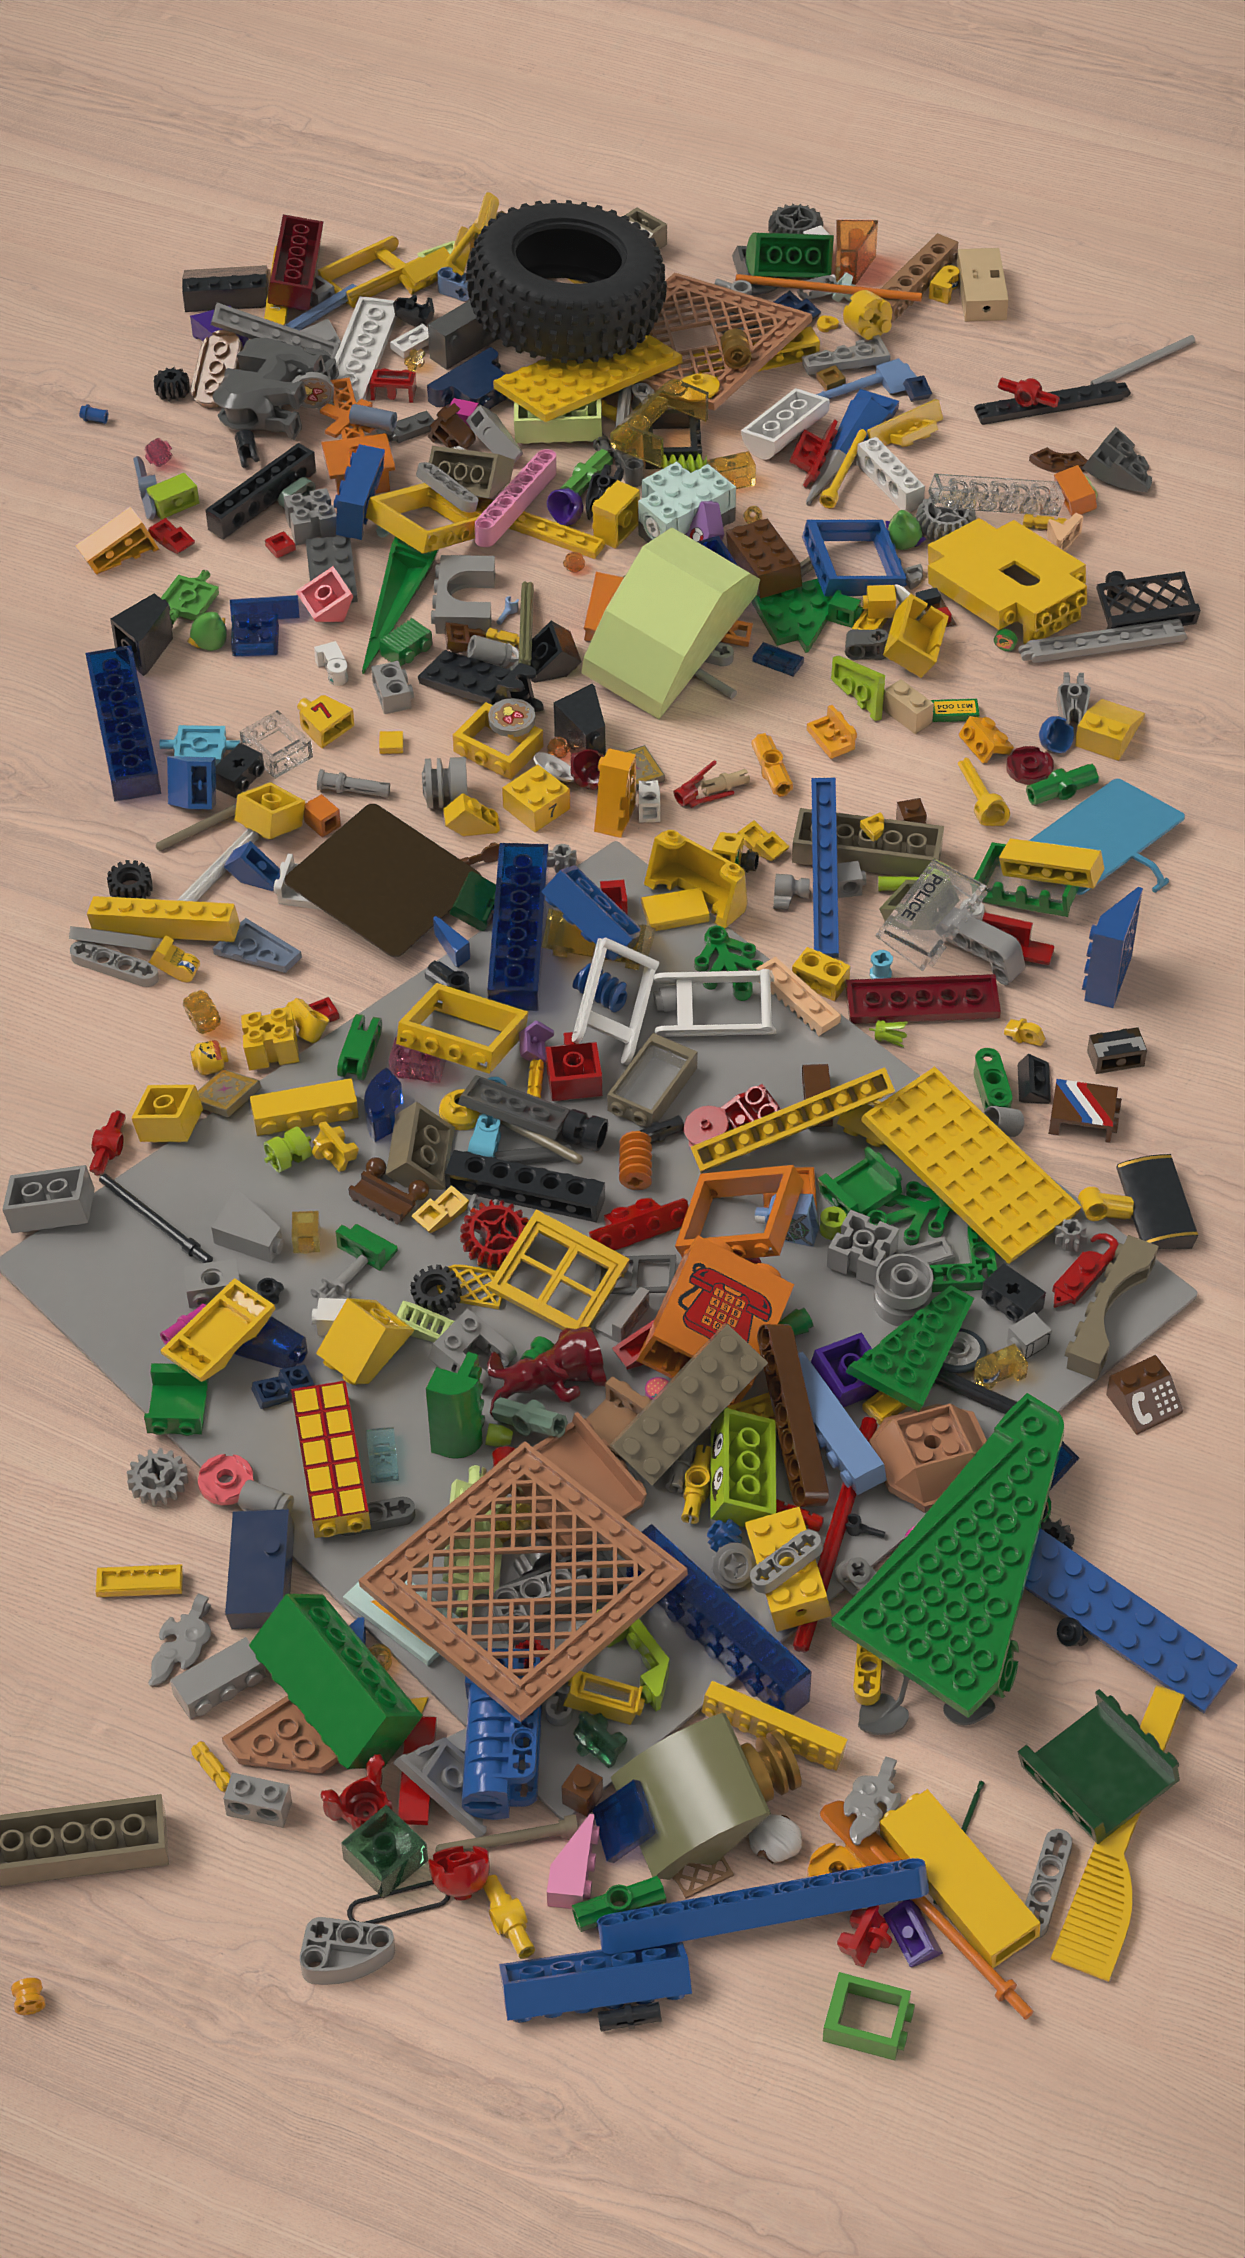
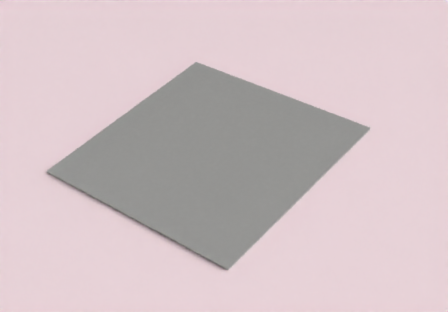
M618 841L610 843L577 866L599 888L600 881L625 880L628 916L646 933L634 946L633 950L659 961L655 974L698 972L694 968V959L701 954L706 946L704 935L710 927L719 926L715 924L716 917L709 912V922L650 932L642 908L641 897L681 891L678 887L675 886L669 890L666 888V884H658L656 889L653 890L644 885L648 864ZM539 891L493 922L485 931H480L468 939L470 959L460 967H456L448 954L437 960V962H442L454 971L466 972L469 976L471 994L528 1011L527 1026L534 1021H539L553 1029L554 1036L545 1042V1047L564 1045L563 1033L574 1032L583 994L574 989L572 984L577 973L585 968L586 965L592 963L596 944L587 941L581 935V930L575 924L568 923L563 917L564 913L559 908H554L545 900L546 896ZM729 927L725 928L729 938L748 943ZM727 947L729 952L741 956V951ZM756 949V955L751 960H760L766 963L770 959ZM717 950L709 958V969L705 972H709L719 956ZM621 957L614 961L604 958L603 974L609 972L611 978L617 977L619 983L625 982L627 984V1000L624 1006L616 1013L611 1012L609 1008H605L602 1004L593 1000L591 1011L629 1027L645 966L626 957ZM736 965L738 971H750L747 968ZM427 968L359 1013L365 1015L364 1031L368 1030L373 1017L382 1018L381 1036L364 1081L358 1080L355 1074L347 1073L345 1077L337 1075L338 1060L354 1019L353 1017L299 1054V1062L282 1065L260 1080L262 1088L254 1094L260 1095L352 1078L359 1118L328 1123L331 1128L340 1126L344 1130L345 1144L354 1142L359 1148L357 1158L348 1162L346 1170L339 1172L326 1158L318 1160L312 1154V1157L302 1162L291 1161L292 1166L278 1173L270 1162L265 1163L264 1158L267 1156L263 1144L277 1136L284 1138L286 1131L257 1136L249 1099L230 1117L211 1113L195 1125L188 1142H168L114 1179L187 1238L196 1240L201 1245V1249L213 1257L212 1262L236 1258L240 1282L253 1291H258L257 1284L264 1278H273L283 1284L284 1290L279 1294V1302L274 1304V1312L257 1336L243 1343L235 1351L225 1368L209 1378L202 1434L190 1436L182 1434L166 1435L200 1468L208 1459L216 1455H238L250 1464L255 1482L277 1489L285 1494L293 1495L294 1504L290 1513L295 1525L293 1559L355 1620L363 1616L344 1603L343 1596L359 1582L358 1580L450 1504L451 1484L456 1479L468 1482V1471L471 1466H480L479 1473H481L482 1467L486 1468L487 1472L494 1467L492 1453L499 1447L485 1445L489 1423L503 1425L512 1430L511 1445L508 1446L515 1449L525 1441L533 1447L549 1437V1435L535 1431L524 1436L513 1425L494 1420L490 1415L491 1401L496 1391L504 1386L505 1381L490 1376L491 1383L481 1394V1399H484L482 1415H485V1422L482 1428V1446L474 1454L458 1459L431 1453L426 1387L436 1367H440L429 1359L434 1342L410 1336L369 1384L352 1385L346 1382L367 1503L396 1497H408L415 1504V1519L408 1525L351 1536L337 1534L331 1537L315 1538L293 1400L260 1409L251 1390L252 1382L278 1377L280 1369L303 1364L306 1365L315 1385L345 1381L342 1378L343 1374L324 1365V1359L316 1354L325 1336H318L317 1326L312 1325L313 1308L317 1309L318 1299L313 1298L311 1293L312 1288L318 1289L323 1284L321 1281L323 1277L334 1281L357 1259L337 1248L335 1231L341 1225L351 1229L355 1224H358L397 1245L398 1251L380 1271L366 1264L345 1285V1290L350 1289L352 1292L350 1297L334 1292L329 1298L376 1300L393 1314L397 1315L403 1301L415 1304L411 1295L410 1285L411 1282H415L413 1279L415 1274L421 1276L419 1272L421 1269H424L425 1272L429 1271L427 1266L432 1265L433 1269H436V1264L441 1265L443 1269L445 1266L467 1265L488 1269L487 1263L484 1262L481 1266H478V1258L470 1261L469 1252L463 1251L464 1243L460 1242V1235L462 1234L460 1227L462 1224H465L464 1217L466 1214L468 1215V1209L453 1221L432 1233L426 1231L412 1218V1215L430 1198L435 1201L446 1191V1187L443 1190L429 1189L428 1196L423 1200L416 1201L414 1208L398 1225L395 1224L393 1218L387 1220L383 1213L380 1216L376 1209L370 1211L366 1204L363 1207L359 1200L354 1202L349 1196L348 1188L351 1185L355 1186L361 1180V1173L363 1171L366 1172V1163L369 1159L379 1157L385 1161L387 1167L396 1114L413 1103L418 1102L439 1116L440 1102L443 1097L454 1090L466 1089L475 1075L486 1079L489 1077L502 1078L508 1087L527 1093L530 1061L520 1056L519 1041L490 1074L396 1044L398 1022L434 986L433 983L425 979ZM653 979L633 1059L651 1034L655 1033L656 1027L678 1025L677 1010L665 1013L663 1010L657 1011L653 992L659 991V988L677 984L655 983ZM732 982L718 983V986L712 990L704 988L703 983H692L693 1025L762 1024L760 983L752 982L753 993L746 1001H739L734 997ZM775 993L774 995L771 994L772 1024L776 1029L775 1035L664 1037L697 1051L698 1055L696 1071L659 1120V1123L674 1118L677 1115L685 1123L687 1116L695 1109L702 1106L722 1107L736 1095L747 1092L749 1088L759 1086L760 1084L766 1087L781 1109L804 1100L802 1065L828 1064L831 1089L885 1067L895 1089V1094L920 1075L842 1015L841 1023L818 1036L816 1029L811 1030L809 1023L805 1025L803 1018H798L796 1011L792 1013L789 1005L785 1007L783 1000L779 1001ZM436 1010L421 1024L489 1046L502 1032ZM588 1026L580 1043L597 1042L602 1072L603 1096L551 1101L546 1062H544L541 1099L570 1110L576 1109L586 1112L589 1118L592 1115L608 1119L609 1126L604 1144L599 1151L583 1147L582 1142L575 1145L563 1141L562 1128L554 1141L561 1145L569 1144L574 1152L582 1155L583 1162L577 1165L569 1160L523 1164L605 1182V1201L597 1223L541 1211L588 1237L590 1231L606 1226L605 1214L611 1213L617 1207L631 1206L642 1198H652L660 1206L685 1198L689 1205L699 1176L702 1173L786 1165L814 1167L817 1216L820 1226L821 1212L825 1208L833 1206L820 1194L818 1178L827 1173L834 1179L865 1159L864 1149L868 1146L875 1153H881L886 1163L891 1168L895 1167L902 1176V1195L906 1196V1185L910 1181H917L922 1186L930 1188L887 1145L876 1147L867 1143V1138L860 1134L856 1137L843 1131L844 1127L837 1124L840 1117L838 1116L833 1118L832 1127H811L700 1173L684 1131H679L665 1137L664 1141L658 1142L656 1140L651 1142L652 1184L650 1187L644 1190L628 1189L619 1181L620 1139L628 1132L639 1131L646 1127L638 1126L634 1122L608 1111L607 1094L629 1066V1064L624 1065L621 1063L625 1043ZM653 1058L625 1096V1099L651 1110L680 1069ZM485 1062L484 1064L480 1063V1065L487 1067V1062ZM891 1094V1095H889V1096H887V1097H884V1098H882V1099H879L878 1101L883 1102L884 1100H886L887 1098H889V1097L892 1096L893 1094ZM460 1097L454 1101L456 1104L459 1103ZM500 1124L501 1139L498 1151L543 1147ZM319 1125L300 1128L306 1137H311L312 1141L309 1142L311 1149L315 1146L313 1140L320 1132ZM475 1127L469 1130H454L450 1158L454 1150L468 1151L469 1142ZM663 1128L658 1131L652 1132L649 1134V1136L664 1131L667 1128ZM386 1172L379 1178L409 1194L408 1188L388 1177ZM1056 1182L1080 1205L1079 1200L1076 1196H1074L1071 1192H1069L1062 1185ZM103 1186L93 1195L88 1223L38 1230L0 1256V1273L142 1412L149 1413L153 1386L150 1374L151 1363L175 1364L161 1354L160 1350L165 1344L160 1337V1333L176 1323L181 1315H188L198 1308H189L183 1266L202 1264V1262L194 1256L190 1257L182 1251V1246L107 1187ZM235 1189L243 1192L281 1227L284 1246L281 1253L276 1254L271 1263L214 1244L211 1227ZM461 1193L469 1201L471 1200L472 1195ZM763 1194L713 1198L700 1236L708 1238L764 1233L766 1224L755 1222L756 1208L764 1207ZM923 1196L917 1198V1200L923 1202L931 1200ZM478 1197L477 1202H475L476 1208H479L481 1202L486 1207L489 1206L491 1199ZM509 1203L504 1204L505 1207L510 1205ZM898 1204L892 1207L883 1205L876 1210L889 1214L907 1207ZM514 1205V1212L521 1209L523 1216L529 1218L532 1217L536 1210ZM1081 1208L1080 1212L1071 1218L1073 1220L1077 1219L1082 1226L1087 1227L1086 1245L1080 1244L1077 1252H1065L1060 1244L1056 1245L1055 1231L1010 1264L995 1251L997 1269L1005 1263L1046 1292L1044 1308L1037 1315L1051 1329L1049 1346L1023 1361L1017 1354L1012 1353L1007 1345L1008 1329L1017 1322L1009 1320L997 1308L989 1306L981 1298L982 1290L963 1291L974 1297V1300L960 1328L973 1331L983 1339L987 1348V1356L983 1364L977 1369L967 1373L954 1374L983 1387L987 1386L985 1388L1017 1402L1028 1393L1060 1412L1197 1298V1291L1156 1259V1263L1147 1281L1124 1292L1113 1302L1106 1313L1104 1325L1110 1346L1107 1361L1098 1379L1095 1380L1067 1369L1068 1357L1065 1356L1066 1348L1070 1341H1075V1331L1079 1322H1085L1087 1306L1090 1301L1095 1302L1097 1298L1095 1297L1096 1289L1100 1282H1105L1107 1267L1075 1305L1069 1303L1054 1308L1053 1285L1083 1251H1095L1104 1254L1108 1250L1110 1245L1105 1240H1097L1094 1243L1090 1242L1094 1235L1107 1233L1116 1238L1118 1243L1124 1244L1127 1239L1125 1234L1104 1218L1099 1221L1088 1220ZM938 1209L928 1213L920 1230L918 1244L937 1239L928 1234V1224L931 1220L935 1219ZM949 1211L944 1222V1232L941 1236H945L955 1255L954 1262L949 1264L970 1263L967 1245L969 1225L954 1211ZM914 1217L891 1224V1226L899 1228L897 1250L910 1247V1245L904 1242V1231L910 1227ZM507 1223L506 1229L512 1233L513 1237L517 1238L516 1231ZM681 1227L615 1251L623 1256L676 1255L677 1271L682 1257L675 1244ZM820 1229L818 1230L814 1247L784 1241L780 1256L759 1257L762 1263L777 1269L783 1279L795 1284L780 1320L796 1308L799 1310L804 1307L807 1310L814 1327L810 1328L808 1333L794 1337L798 1353L803 1351L810 1362L816 1349L861 1332L873 1349L884 1337L898 1327L885 1322L876 1313L874 1308V1285L856 1279V1272L848 1271L846 1275L827 1267L828 1247L832 1240L824 1238L820 1233ZM474 1232L477 1241L484 1246L485 1240L480 1237L479 1233ZM538 1233L526 1255L556 1270L568 1248ZM978 1235V1242H981L982 1238ZM979 1251L975 1253V1256L980 1259H986L989 1257V1254ZM577 1254L564 1276L593 1291L596 1263ZM1114 1258L1111 1261V1263H1115L1116 1258ZM521 1261L508 1284L538 1299L551 1276ZM670 1262L639 1263L637 1287L668 1286ZM629 1263L624 1277H620L614 1288L631 1287L633 1263ZM493 1264L490 1270L498 1271L497 1264ZM602 1267L601 1281L608 1271L604 1267ZM986 1268L982 1269V1275L984 1279L988 1278L986 1275ZM469 1272L463 1275L462 1278L466 1282L472 1279L473 1276ZM962 1274L951 1276L953 1280L959 1282L966 1279ZM487 1275L481 1278L480 1281L485 1285L491 1282V1279ZM476 1281L468 1285L472 1291L480 1287ZM560 1282L547 1304L578 1320L591 1297ZM436 1286L430 1288L427 1292V1296L439 1295ZM441 1286V1290L444 1291L446 1286ZM465 1287L461 1289L462 1296L469 1293ZM326 1288L322 1293L326 1295L330 1289ZM483 1290L475 1294L479 1300L487 1296ZM932 1292L931 1301L941 1292ZM649 1293V1308L627 1337L656 1318L666 1293ZM610 1294L591 1325V1329L601 1349L606 1380L608 1381L613 1376L619 1381L628 1383L634 1391L645 1396V1385L650 1379L662 1377L670 1381L671 1378L646 1365L627 1370L612 1350L618 1342L595 1331V1325L619 1295ZM497 1295L493 1298L498 1303L499 1296ZM472 1296L466 1298V1299H472V1300H474V1298H473ZM502 1299L499 1310L455 1302L456 1308L454 1310L448 1308L449 1314L445 1315L444 1311L440 1312V1315L456 1321L468 1308L512 1344L517 1352V1356L507 1366H504V1369L516 1364L523 1353L531 1349L530 1344L535 1337H545L555 1345L560 1332L563 1331L505 1299ZM418 1320L416 1324L420 1326L421 1321ZM428 1323L426 1329L430 1330L432 1323ZM439 1325L436 1333L441 1334L443 1326ZM476 1347L474 1350L471 1349L469 1352L478 1354L479 1366L488 1373L487 1363L490 1356L479 1347ZM959 1347L950 1349L951 1352L956 1354L964 1352ZM764 1368L757 1374L752 1387L741 1402L769 1392ZM1005 1368L1008 1369L1007 1377H1005V1376H1006L1005 1370H1003V1369H1005ZM999 1369H1001L999 1374L1003 1376L1001 1377V1379L997 1377V1379L991 1383H983L984 1379H990L989 1377H995V1375H997V1373L999 1372ZM566 1381L564 1383L565 1388L569 1389L576 1385L579 1386L581 1392L580 1396L570 1403L560 1402L558 1396L545 1385L530 1394L515 1393L508 1399L527 1404L531 1400H537L543 1404L546 1410L566 1415L569 1424L572 1422L574 1413L577 1411L583 1418H587L606 1399L605 1387L595 1386L592 1381ZM933 1383L922 1406L926 1407L933 1404L947 1405L951 1403L960 1409L974 1412L987 1440L994 1433L995 1426L1005 1416L1000 1411L936 1383ZM870 1398L844 1407L859 1429L862 1419L866 1416L870 1417L862 1410L863 1403ZM908 1406L898 1414L912 1411L914 1409ZM775 1422L776 1499L784 1501V1505H788V1503L795 1505L790 1491ZM711 1424L694 1441L696 1446L703 1445V1453H705L706 1445L711 1447ZM824 1448L820 1449L829 1489L828 1502L825 1506L800 1507L810 1511V1515L816 1513L824 1517L823 1525L820 1531L817 1532L820 1535L822 1546L824 1545L843 1483L840 1476L841 1471L838 1467L833 1468ZM694 1454V1457H693V1460H692L691 1465H693V1463H694L695 1454ZM617 1457V1459L624 1461L629 1473L635 1480H639L644 1485L647 1493L643 1507L625 1518V1520L687 1568L688 1575L640 1617L641 1622L669 1658V1677L660 1710L656 1712L650 1703H644L641 1715H636L631 1725L574 1709L572 1719L568 1724L554 1726L546 1718L547 1700L542 1703L537 1797L560 1820L564 1819V1816L578 1813L562 1804L561 1787L577 1764L603 1777L604 1791L613 1784L610 1777L646 1749L673 1734L702 1710L704 1696L711 1681L729 1687L798 1629V1626L776 1632L766 1594L757 1592L753 1588L751 1581L744 1587L731 1589L724 1587L715 1580L716 1578L711 1568L713 1567L712 1557L716 1555V1552L710 1548L711 1545L708 1544L710 1539L707 1537L708 1530L716 1522V1520L710 1519L711 1476L710 1494L701 1505L699 1522L691 1524L692 1517L690 1516L689 1523H685L681 1520L685 1504L683 1497L685 1485L683 1492L680 1494L678 1492L672 1493L665 1487L672 1471L671 1466L651 1485L624 1458ZM224 1475L218 1481L228 1483L233 1477ZM885 1482L859 1495L856 1494L851 1514H858L861 1517L862 1524L884 1531L885 1536L884 1539L867 1533L851 1536L845 1530L826 1592L828 1602L830 1603L846 1590L837 1581L835 1576V1569L840 1562L860 1557L865 1559L871 1567H874L903 1542L906 1532L917 1525L927 1512H922L914 1507V1504L890 1493ZM506 1504L505 1514H511L512 1504ZM516 1504V1514L526 1513L520 1504ZM241 1507L244 1511H252L244 1507ZM405 1508L399 1509L401 1514L406 1513ZM387 1510L388 1517H391L390 1510ZM379 1512L369 1514V1518L372 1521L379 1520L383 1516ZM511 1520L505 1521L504 1531H511ZM516 1520V1530L532 1527V1520ZM739 1526V1529L742 1531L740 1534L742 1537L741 1544L748 1547L753 1553L746 1527ZM541 1536L542 1540L548 1541L552 1546V1543L546 1536ZM503 1537L502 1548L511 1547V1537ZM516 1537L515 1547H521ZM593 1540L587 1543L586 1545L593 1544ZM613 1550L608 1551L613 1558ZM556 1552L558 1560L564 1558L559 1552ZM617 1553V1561L625 1560ZM502 1554L499 1588L520 1577L513 1563L522 1554ZM820 1555L816 1558L817 1564H818ZM444 1556L434 1557L433 1567H444ZM732 1557L731 1563L724 1566V1568L732 1570L734 1574L735 1568L743 1565V1563L734 1561ZM427 1562L423 1567H428L429 1562ZM618 1567L624 1577H634V1567ZM428 1574L412 1575V1582L416 1585L428 1584ZM433 1574V1584H448V1582L442 1581L443 1574ZM448 1590L432 1591V1597L437 1601H448ZM453 1590L452 1601H457L458 1595L455 1593V1590ZM479 1594L475 1597V1600H489V1595ZM609 1602L597 1603V1609L601 1610ZM489 1606L474 1607L473 1617H489ZM592 1606L576 1612V1614L592 1613ZM456 1607L452 1608V1612L455 1614ZM365 1619L366 1630L466 1727L468 1699L466 1697L465 1675L441 1655L427 1666ZM588 1620L576 1621V1623H578V1622H584V1623H586ZM556 1621L555 1632H568L571 1621ZM497 1623L493 1624V1634H501ZM472 1624V1635L488 1634V1624ZM551 1624L534 1631V1633L551 1632ZM514 1627V1630L521 1629L519 1627ZM625 1638L609 1648H604L587 1664L585 1672L639 1688L640 1675L647 1672L648 1669L642 1661L640 1652L633 1650ZM540 1639L541 1645L550 1650V1639ZM555 1639V1649L559 1645H561L565 1641V1639ZM488 1641L476 1642L483 1649L488 1648ZM493 1641L492 1648L509 1649V1645L505 1641ZM568 1681L559 1689L568 1692L570 1690ZM584 1689L585 1691H589V1692H592V1693H596V1694H599V1695H603V1696H606V1697H610V1698L617 1699V1700L624 1701V1702H627V1703H628V1701H625V1700H622V1699H618V1698H615V1697H611V1696H608V1695H604V1694H601V1693H597V1692H594V1691H590V1690ZM559 1700L560 1704L558 1710L554 1711L555 1715H560L561 1711H564V1701ZM527 1737L523 1739L524 1748L529 1747L530 1739ZM525 1759L520 1761L519 1769L521 1770L527 1769Z

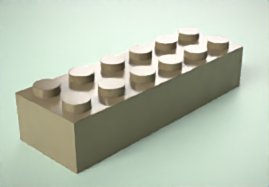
M800 808L793 838L792 863L813 865L812 809ZM836 813L837 864L858 861L861 871L893 876L925 877V874H930V877H934L932 874H938L944 826L884 819L883 834L873 842L860 827V821L868 818V816Z
M724 1323L613 1440L610 1446L645 1480L653 1485L768 1362L736 1331Z
M162 1794L0 1815V1887L169 1865L166 1814Z

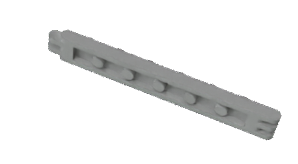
M1174 619L1030 640L1026 645H1021L1018 650L1023 661L1032 660L1033 663L1182 642L1187 639V634L1181 621Z

